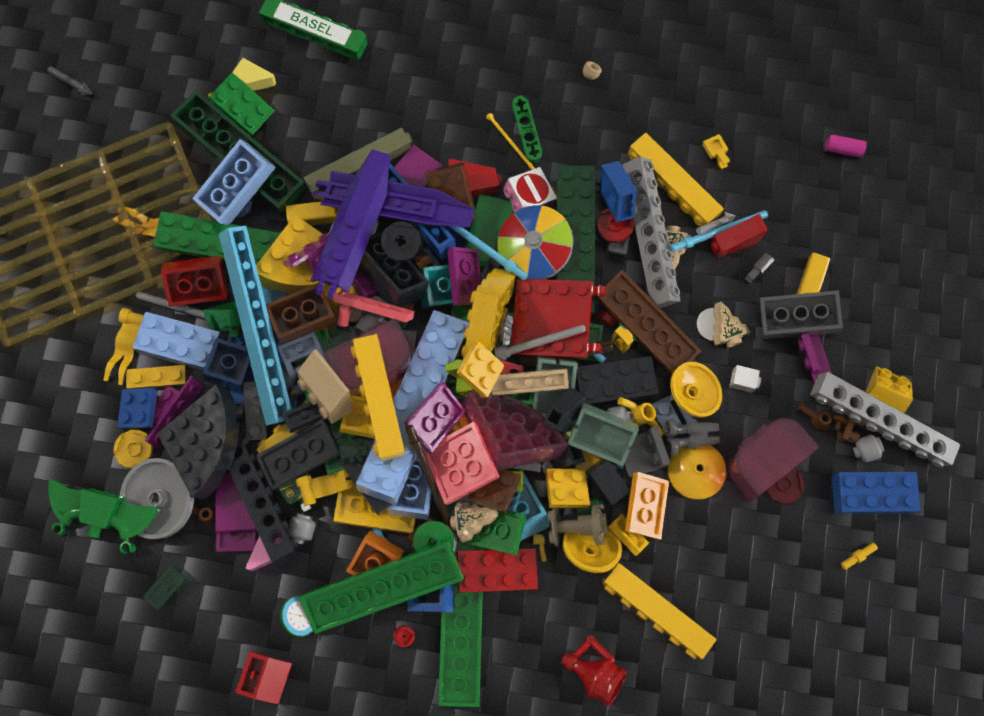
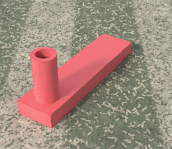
M341 291L334 295V302L340 303L337 325L348 326L351 307L403 322H408L414 317L415 311Z

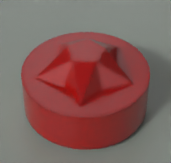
M601 310L597 316L602 323L609 327H613L617 321L609 311Z
M405 625L396 628L393 634L395 643L400 647L410 646L415 638L414 631Z

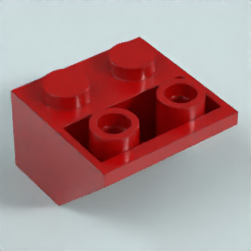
M249 651L235 693L256 700L279 704L292 663Z

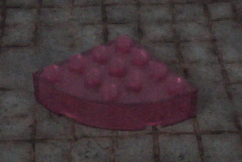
M468 392L461 404L466 410L464 415L468 423H477L497 470L558 459L568 446L559 431L543 422L544 416L512 397L506 395L499 397L492 395V392H490L488 397L483 398L477 392Z

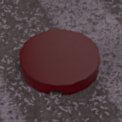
M779 465L767 473L765 490L773 501L779 504H789L795 502L803 493L804 480L799 471H796L793 467Z

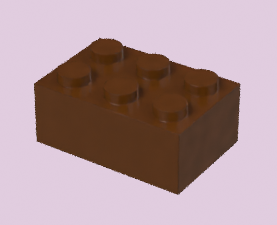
M464 162L430 169L425 173L428 188L440 190L475 209ZM476 210L474 212L472 222H474L477 218Z
M318 283L266 304L269 318L281 345L337 324L324 291L321 295L316 294Z

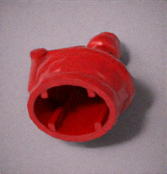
M592 635L587 637L575 650L574 654L566 653L561 662L567 670L578 674L589 699L603 701L606 706H610L613 703L627 675V671L624 668L620 669L614 664L615 658ZM592 647L605 660L583 661L579 660V658Z

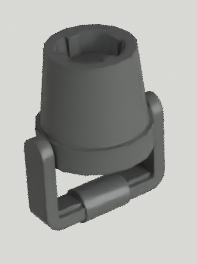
M378 296L372 297L373 300L387 303V301L380 299ZM361 310L364 315L355 326V329L363 337L377 334L381 329L386 331L396 319L392 318L387 323L381 315Z

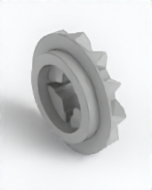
M506 315V319H503L500 342H503L502 346L510 344L512 316Z

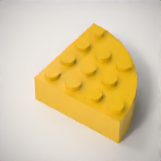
M295 215L256 265L261 287L292 294L319 283V281H311L313 273L306 260L293 268L285 267L283 262L288 259L289 255L304 250L303 247L305 245L317 242L318 238L323 234Z
M494 268L491 273H488L486 279H483L482 284L478 285L476 291L472 292L470 302L473 303V306L467 316V321H470L464 334V339L467 340L466 345L463 346L461 351L463 360L475 341H479L490 352L496 347L501 334L503 319H506L508 308H505V305L508 304L509 299L512 297L516 279L514 273L510 274L508 271Z

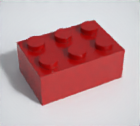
M222 256L163 263L161 275L169 307L227 299L229 289Z

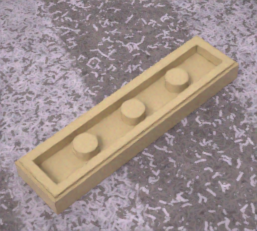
M567 368L500 374L490 392V396L569 389Z

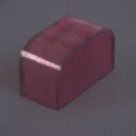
M397 319L354 338L377 334L389 386L396 384L398 379L404 377L412 360L409 344ZM352 339L324 352L323 355L329 366L348 388L350 395L361 397L359 385H363L362 378H358L355 366L358 365L357 358L353 359L351 346H354Z
M788 418L777 419L768 426L766 424L762 425L752 435L753 438L748 436L737 447L739 450L729 462V475L750 502H752L809 457L819 446L796 421Z

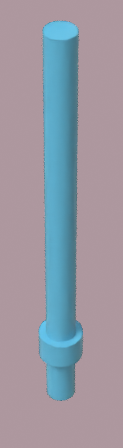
M764 210L701 235L685 237L682 241L670 245V250L674 252L683 248H691L694 244L710 239L757 214H760L762 219L766 218L768 214Z
M448 226L503 265L504 269L510 274L514 273L523 281L527 278L528 274L518 268L515 262L507 260L463 227Z

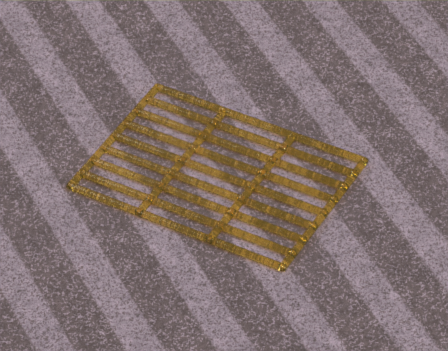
M170 121L0 189V198L25 187L28 188L30 196L1 207L0 216L31 203L34 204L36 212L0 226V235L38 219L42 225V228L0 245V254L44 235L49 243L0 264V272L51 251L55 259L53 262L0 283V292L58 268L61 275L58 279L0 302V311L63 284L67 291L66 295L6 320H2L0 315V339L3 346L8 347L163 282L162 275L159 274L152 277L149 268L181 254L168 251L146 261L143 251L153 247L154 239L139 244L136 235L158 226L159 218L133 228L130 219L191 193L195 196L199 191L175 129ZM167 130L170 139L109 164L107 163L104 155ZM170 146L174 147L176 155L115 180L113 179L112 170ZM96 158L98 159L101 167L37 192L35 183ZM180 161L182 171L120 196L117 189L118 186ZM104 174L107 183L43 208L41 199ZM182 178H187L190 186L128 212L126 211L124 202ZM110 190L113 199L51 225L49 224L47 215ZM197 202L171 212L173 214L186 215L199 209L203 217L202 219L212 220L210 214ZM114 206L117 207L118 216L58 241L55 240L54 231ZM123 222L125 232L62 257L59 248ZM129 238L132 248L68 274L66 264ZM136 255L139 264L74 290L71 281ZM142 271L145 281L86 306H80L78 297ZM69 301L71 302L74 311L8 337L7 327Z

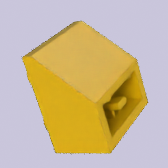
M876 366L866 393L905 413L913 401L912 382L904 376L899 377L892 374L886 368L881 369Z

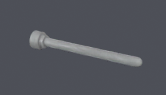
M143 292L136 293L137 299L205 319L203 310L186 305L169 307L166 299Z
M579 325L508 348L501 345L494 348L497 359L505 361L511 354L583 333L586 327Z

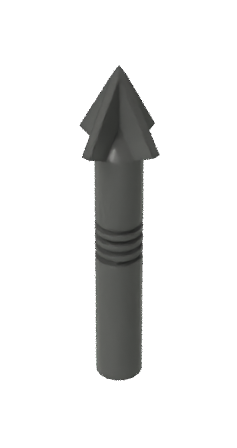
M52 66L48 68V73L81 92V95H93L85 82L81 84Z

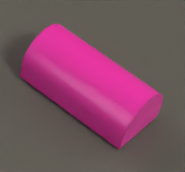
M830 135L825 142V151L862 158L867 142Z

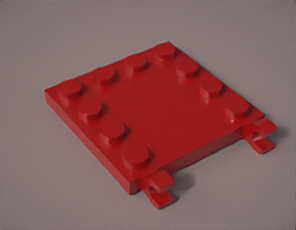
M517 279L511 346L579 325H584L586 330L583 333L511 355L588 359V353L602 354L601 344H589L592 297H606L607 289H605V286L593 287V281L525 279L523 281L522 279Z

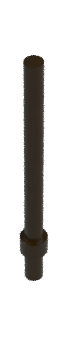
M408 425L405 427V430L410 439L409 445L411 450L415 451L444 524L452 529L450 524L451 518L423 452L422 441L417 437L413 425Z

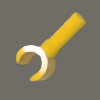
M534 534L533 545H539L542 562L547 561L544 550V536L542 534Z

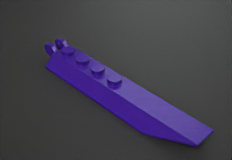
M372 149L350 182L311 278L312 282L319 281L316 294L321 295L323 293L325 284L330 285L327 298L333 299L339 287L349 293L387 196L390 154Z
M331 171L329 182L318 180L315 184L317 188L326 190V192L313 191L312 197L323 200L320 202V205L340 208L350 182L355 175ZM388 181L387 196L379 216L426 225L470 228L475 209L440 190Z

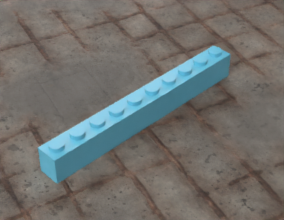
M247 227L227 228L219 233L265 423L267 426L284 422L282 413L292 409Z

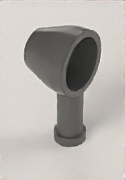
M534 479L533 488L535 494L539 497H548L546 480Z

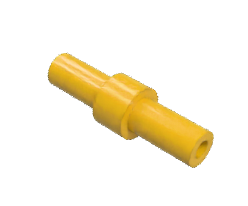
M871 543L862 550L858 549L852 553L850 558L841 563L842 568L847 570L857 562H863L866 560V556L878 549L877 545Z

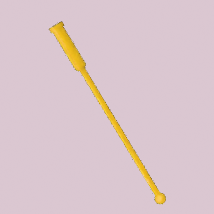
M488 113L486 116L487 120L491 121L495 125V127L501 132V134L506 138V140L511 144V146L516 150V152L521 156V158L526 162V164L531 168V170L535 169L534 166L529 162V160L524 156V154L519 150V148L514 144V142L509 138V136L504 132V130L499 126V124L494 120L493 114ZM551 187L554 194L557 197V191L553 187Z

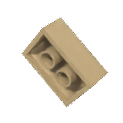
M317 349L313 350L298 370L299 380L297 383L302 391H307L313 405L317 404L324 419L328 418L331 424L352 412L350 391Z

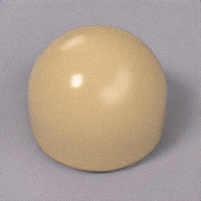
M591 61L586 62L583 67V75L590 80L598 78L602 71L599 65Z

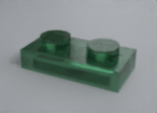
M171 565L143 597L156 610H160L186 582L187 578Z

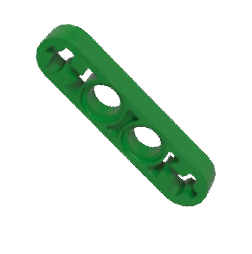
M517 96L512 102L513 114L525 157L530 163L535 164L542 158L541 145L529 102L525 97ZM518 103H521V105H523L522 113H520V107L517 106ZM522 118L529 119L530 123L528 125H522L520 123V120ZM531 134L534 136V140L528 142L524 139V136ZM532 146H534V153L537 154L536 157H533V155H531Z

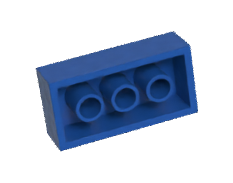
M838 472L832 475L835 514H913L921 511L917 472Z

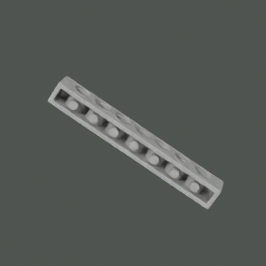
M638 157L622 165L637 189L633 219L649 297L659 308L681 302L680 290L677 287L676 271L673 268L672 253L669 249V238L664 225L665 218L662 215L661 200L658 196L657 181L653 172L654 166L651 159Z
M829 372L818 375L810 394L816 398L818 403L833 407V411L846 414L850 420L866 425V428L870 431L881 433L882 437L887 440H894L899 443L901 448L914 451L916 456L929 459L937 467L953 465L960 447L959 443Z

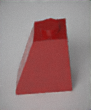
M449 159L448 165L463 163L464 161ZM464 162L472 197H477L479 194L488 195L499 192L502 180L500 174L497 175L496 168Z
M757 214L715 235L711 241L713 253H716L718 258L759 243L768 231L761 215Z

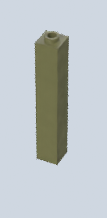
M400 128L303 177L311 195L313 191L326 192V190L315 186L316 181L329 182L331 171L356 175L372 149L390 154L391 161L408 152L412 143L411 136Z

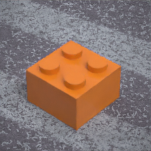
M369 531L346 572L355 575L401 558L405 550Z

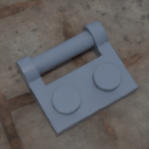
M314 332L277 347L291 380L297 378L298 370L301 368L299 366L293 369L291 364L309 357L313 350L317 349L327 362Z
M672 394L652 404L656 411L655 419L663 432L667 419H674L677 425H682L670 403L675 400ZM679 407L687 423L692 420L697 422L696 419L694 420L691 415ZM664 434L665 438H673V437H675V436H666V435Z

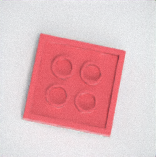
M472 422L446 436L432 453H427L423 449L444 504L449 505L500 477L476 422Z

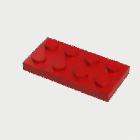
M518 549L517 556L494 550L456 552L457 562L464 576L463 581L458 582V593L538 589L536 549Z

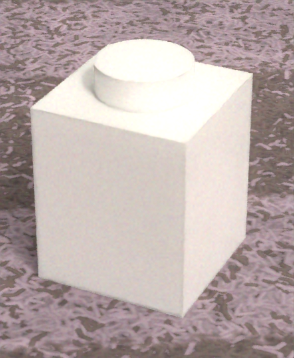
M737 365L732 371L729 387L752 393L760 386V371Z

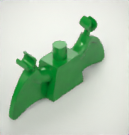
M54 479L50 480L48 484L50 504L54 514L60 520V523L52 525V531H55L60 526L61 530L57 535H64L66 533L65 525H69L76 518H79L81 523L90 525L87 536L94 538L100 537L102 528L113 527L118 530L120 539H123L120 551L127 554L126 549L128 546L130 552L134 553L136 551V546L130 543L129 538L137 536L147 529L159 510L157 506H136L125 501L126 497L93 488L72 489Z

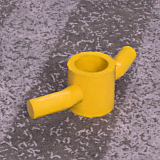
M620 397L618 399L619 405L630 409L633 415V423L638 424V427L646 423L651 428L658 426L660 435H664L663 430L654 420L656 418V411L652 404L644 403L637 406L634 402Z

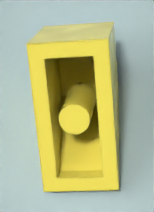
M244 58L241 59L233 71L253 91L276 85L274 74Z

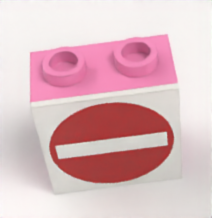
M540 167L508 178L504 186V194L510 199L514 212L534 205L552 208L557 199Z

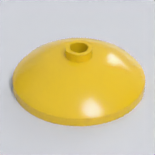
M686 362L675 369L670 385L672 395L679 407L694 417L703 418L715 413L722 402V388L716 375L708 367L697 362Z
M711 445L697 447L695 450L687 446L680 447L678 453L669 459L671 463L668 465L669 480L674 489L684 497L694 500L706 499L716 494L724 484L726 465L721 454ZM697 465L702 466V472L697 470Z
M608 526L607 536L603 537V541H606L605 545H595L593 535L580 536L578 532H568L563 537V549L567 558L576 567L587 572L602 573L611 570L617 565L622 554L621 541Z

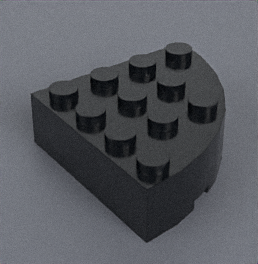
M219 385L213 386L157 433L193 498L206 500L223 481L222 477L226 470H229L237 449L239 423L236 422L235 412H237L235 401L230 390Z

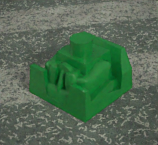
M235 301L203 310L206 322L212 330L229 331L230 337L242 335V326Z

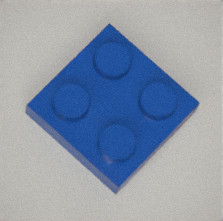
M123 389L117 428H153L158 389Z

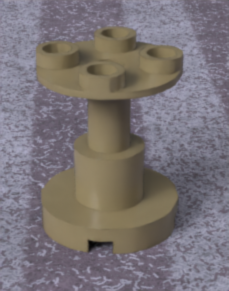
M603 504L593 505L591 515L578 516V520L562 521L558 508L548 511V521L552 526V531L549 532L550 543H555L556 547H560L562 533L578 532L580 536L593 535L595 545H605L606 541H603V537L607 536L606 514L601 513V509H604Z

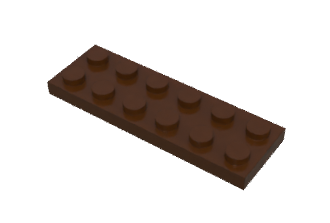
M620 270L605 285V289H607L606 297L595 296L671 375L677 367L683 363L692 362L701 352L690 338L623 270Z

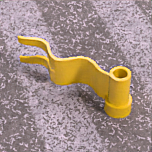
M127 308L121 309L118 320L123 324L116 336L114 355L106 365L104 381H108L112 368L124 356L118 373V385H123L125 371L134 357L133 345L144 315L134 313Z
M345 470L314 479L311 478V475L295 479L297 487L300 488L304 506L315 504L317 498L357 487L352 480H346L349 475Z

